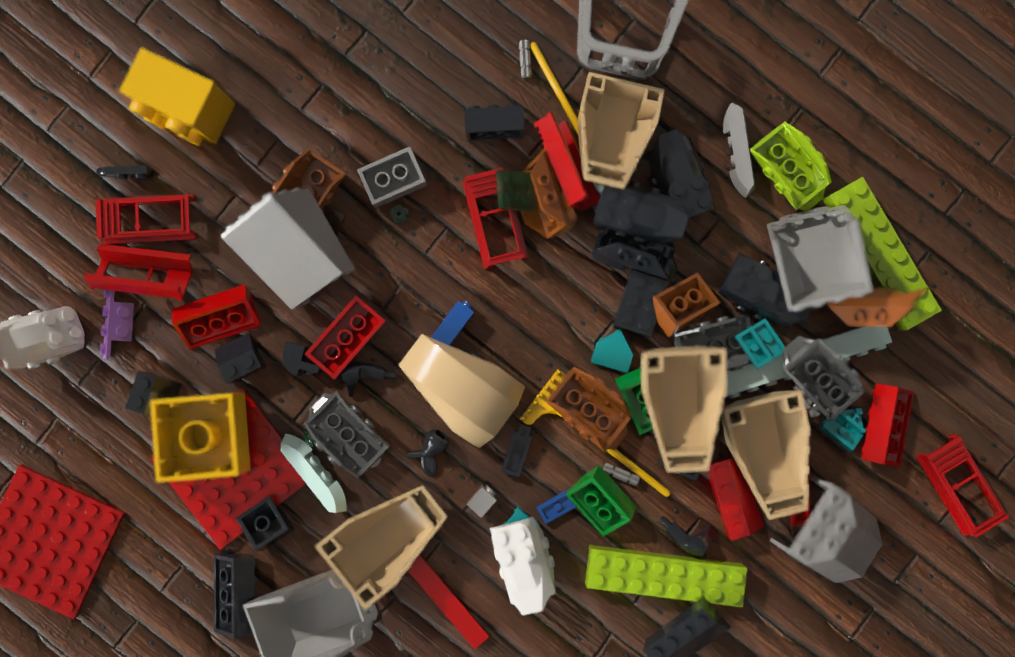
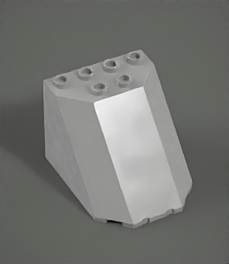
M845 205L829 208V206L819 207L779 218V221L767 224L789 311H801L805 307L812 305L819 307L829 301L841 302L851 296L863 297L867 293L872 292L858 221Z
M810 476L811 482L826 490L822 499L790 549L773 538L770 539V542L835 583L862 578L883 545L876 517L850 495L833 484Z
M333 569L260 596L243 605L262 657H342L371 639L373 621L377 619L378 615L374 603L364 610Z

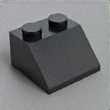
M250 333L215 349L217 366L226 384H233L267 367Z
M138 371L125 409L152 416L151 400L177 398L182 383L147 371Z
M270 496L236 517L255 551H264L295 530L285 512Z

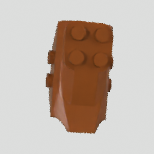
M544 147L537 154V157L524 169L514 187V192L524 224L544 238L549 239L566 233L573 228L577 222V214L572 207L568 206L569 202L554 173L553 166Z
M307 148L291 164L285 167L283 177L275 182L272 189L276 194L283 190L292 191L295 188H309L321 211L324 213V206L333 200L335 196L334 191L346 173Z
M871 283L872 292L867 293L866 296H851L841 302L829 301L828 306L848 326L891 327L920 302L921 294L927 291L929 287L904 292L892 288L872 286Z
M575 367L559 381L546 400L548 405L565 418L564 422L567 425L577 428L580 431V436L586 440H591L604 452L607 449L615 450L628 433L627 423L632 418V415L625 403L620 399V395L613 390L610 391L606 387V383L600 378H595Z

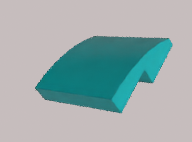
M766 318L735 336V339L756 369L782 355V350L785 348Z

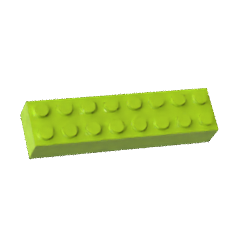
M864 177L822 199L829 208L845 205L858 221L869 278L873 286L892 288L904 292L928 287ZM928 289L921 294L920 302L900 321H896L895 324L899 331L909 330L942 310Z
M589 545L585 584L590 589L696 602L705 597L712 604L743 607L747 567L742 563Z

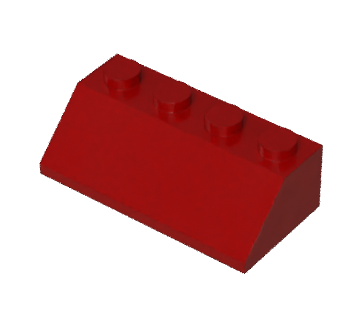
M245 284L172 309V325L189 350L261 326L253 297Z
M356 295L305 355L335 380L386 320Z
M876 384L872 392V407H870L868 413L869 423L865 432V444L861 451L863 455L862 460L901 467L914 397L913 391L895 386Z
M730 455L710 461L707 474L726 536L732 541L749 536L764 527L756 498L733 456Z

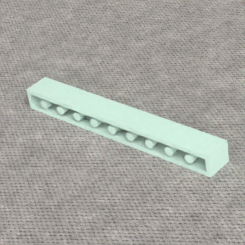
M861 326L821 339L838 357L842 355L847 361L850 360L849 356L855 354L857 357L868 354L870 349L874 348L875 351L887 348L886 344L892 343L887 327ZM784 355L778 356L759 369H756L751 362L742 365L743 369L726 370L727 391L725 397L735 398L740 396L742 391L747 390L749 393L759 390L758 386L763 384L766 387L777 384L778 379L790 380L791 378L784 371Z

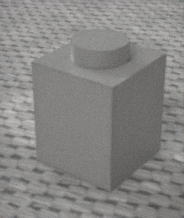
M482 485L467 502V506L482 517L497 501V497H495L497 493L491 487L487 486L486 488Z

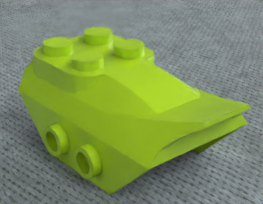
M784 122L758 141L749 151L763 169L765 176L773 180L776 190L780 194L783 193L795 210L807 211L824 199L825 188L832 181L828 166L824 161L825 158L822 153L816 151L812 146V140L787 122Z

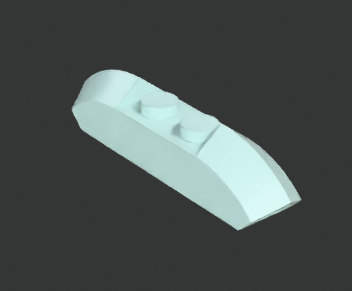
M285 434L281 442V452L328 512L338 513L347 511L345 495L340 484L332 479V475L320 464L319 458L312 454V448L298 437Z

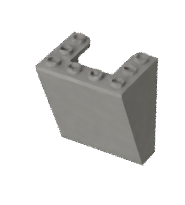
M295 188L292 191L283 190L276 194L274 192L266 194L262 202L251 206V211L239 216V221L227 226V230L221 235L222 239L291 310L305 306L310 302V297L330 282L338 280V277L346 273L347 275L355 270L309 188Z

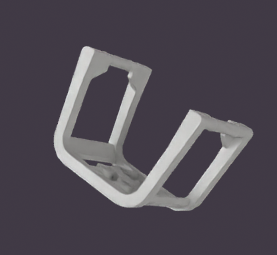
M579 0L577 56L579 61L585 67L634 79H647L657 72L688 0L675 1L674 7L671 8L657 51L645 52L595 40L589 32L592 0ZM591 49L604 53L602 61L589 58ZM635 61L649 63L645 70L634 69Z

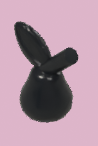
M432 429L428 431L425 435L422 450L407 452V458H421L422 470L427 476L432 478L437 470L434 456L447 449L449 445L448 437L440 430Z

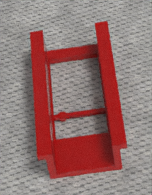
M551 112L547 113V116L534 123L535 128L540 130L538 133L542 135L543 145L565 197L569 202L568 206L585 211L599 203V193L592 181L584 180L580 149L569 123L563 121L557 124L554 114Z
M498 168L465 177L466 180L462 181L484 269L520 258L521 260L527 259L528 254L506 170L503 171V168ZM504 192L507 207L479 213L476 198ZM508 210L518 251L490 258L480 216L486 217L488 214Z
M194 194L96 200L97 238L104 240V244L196 240V232L192 231L190 227L189 202H195ZM181 203L182 229L140 231L139 205ZM135 205L136 231L121 232L120 206Z
M99 243L97 248L101 258L99 267L95 274L86 273L83 279L84 282L88 283L91 290L96 288L177 298V300L183 301L193 274V267L190 261L191 255ZM109 264L150 269L146 281L105 276ZM153 270L168 271L164 283L149 281Z
M954 433L948 437L950 442L930 454L920 453L915 457L962 535L978 537L1008 519L1009 516L1005 513L962 442V438ZM964 463L971 476L958 484H953V487H951L944 474ZM971 479L975 481L995 516L976 527L953 491L958 490L961 485Z

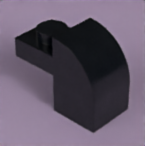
M286 341L283 351V363L291 374L301 376L302 370H304V374L315 376L316 373L322 372V369L317 364L305 361V353L308 351L309 346Z

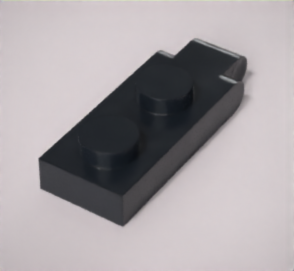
M148 166L100 167L96 171L102 177H112L120 181H126L129 177H135V180H147V177H154V170Z
M520 423L519 429H514L501 472L520 477L533 436L529 434L532 426Z

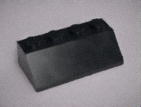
M246 553L214 554V632L231 638L253 634L243 605L255 599L256 581L254 569L256 562L254 555Z
M703 597L649 636L645 641L643 652L648 657H690L729 630L731 626Z

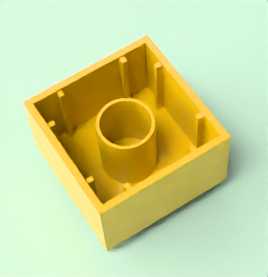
M140 48L120 89L121 93L133 100L129 107L130 111L144 117L145 121L163 130L166 128L170 129L182 139L197 146H200L203 138L215 144L217 143L236 104L214 82L143 48Z
M245 392L151 400L156 482L234 476L251 470Z

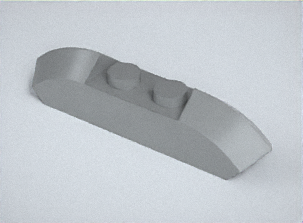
M731 103L726 111L723 122V134H731L728 137L729 148H733L734 155L730 156L732 167H736V169L729 171L735 188L746 198L756 187L751 152L749 151L750 145L744 110L738 105Z

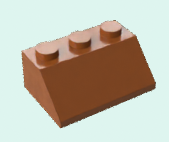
M698 273L653 297L657 322L668 337L710 315L720 304V301Z

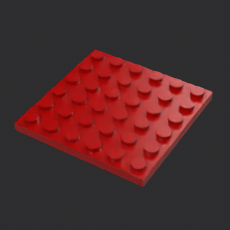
M241 388L236 393L245 392L251 470L234 476L168 481L220 550L244 532L236 517L268 496L277 505H280L306 484L281 452L283 437L245 388ZM155 455L151 458V460L154 462V464H155Z
M19 465L0 504V586L71 619L77 618L126 512L27 466Z

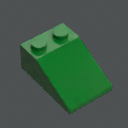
M640 367L615 379L639 435L653 429L641 390Z

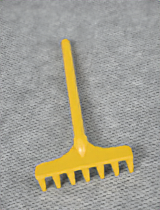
M535 42L530 43V49L578 134V118L539 47Z
M557 369L520 417L521 421L531 425L541 415L548 413L563 417L546 403L549 394L565 376L563 372ZM607 449L609 454L665 497L670 496L671 492L617 449Z

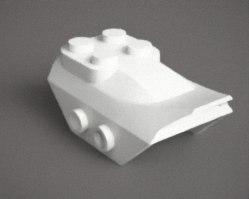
M68 306L44 312L35 310L28 313L27 316L14 315L9 320L0 322V358L3 359L6 369H21L25 367L33 369L39 367L40 363L47 362L52 364L59 361V358L84 347V330L77 313Z
M532 517L490 528L495 558L500 563V576L505 581L511 604H514L522 615L544 610L549 597L555 594L553 570L555 564L553 557L548 552V539L544 537L540 526Z

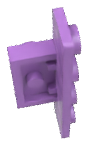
M104 290V298H107V302L103 306L102 315L105 317V325L102 324L101 336H104V344L100 345V355H103V359L110 360L111 340L132 341L134 303L114 302L115 291Z

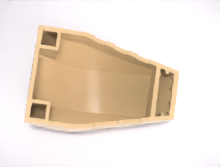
M588 72L577 119L584 180L622 189L625 188L654 134L659 120L665 89Z
M424 334L420 335L399 363V367L449 428L479 448L496 436L518 406L525 389L523 384L496 364Z
M694 346L658 348L643 352L641 360V390L667 472L708 471L714 447V438L718 430L717 425L723 408V399L727 391L726 349Z
M802 391L771 392L739 400L725 407L722 410V423L726 444L768 519L771 520L807 511L810 426Z
M422 485L349 518L315 547L365 610L399 582L406 570H408L428 541L445 521L447 515Z

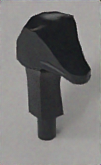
M350 362L342 370L341 377L347 387L348 396L353 397L356 383L360 378L395 379L396 372L385 371V367L371 363Z
M664 516L658 521L667 528L665 532L684 551L697 556H703L709 546L708 539L711 529L709 523L697 535L691 536L684 533L675 522L671 523Z

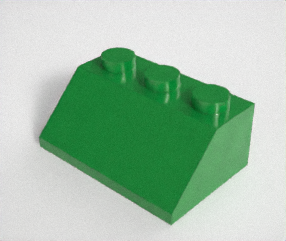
M600 465L585 473L565 494L603 537L631 521L637 509L635 504Z

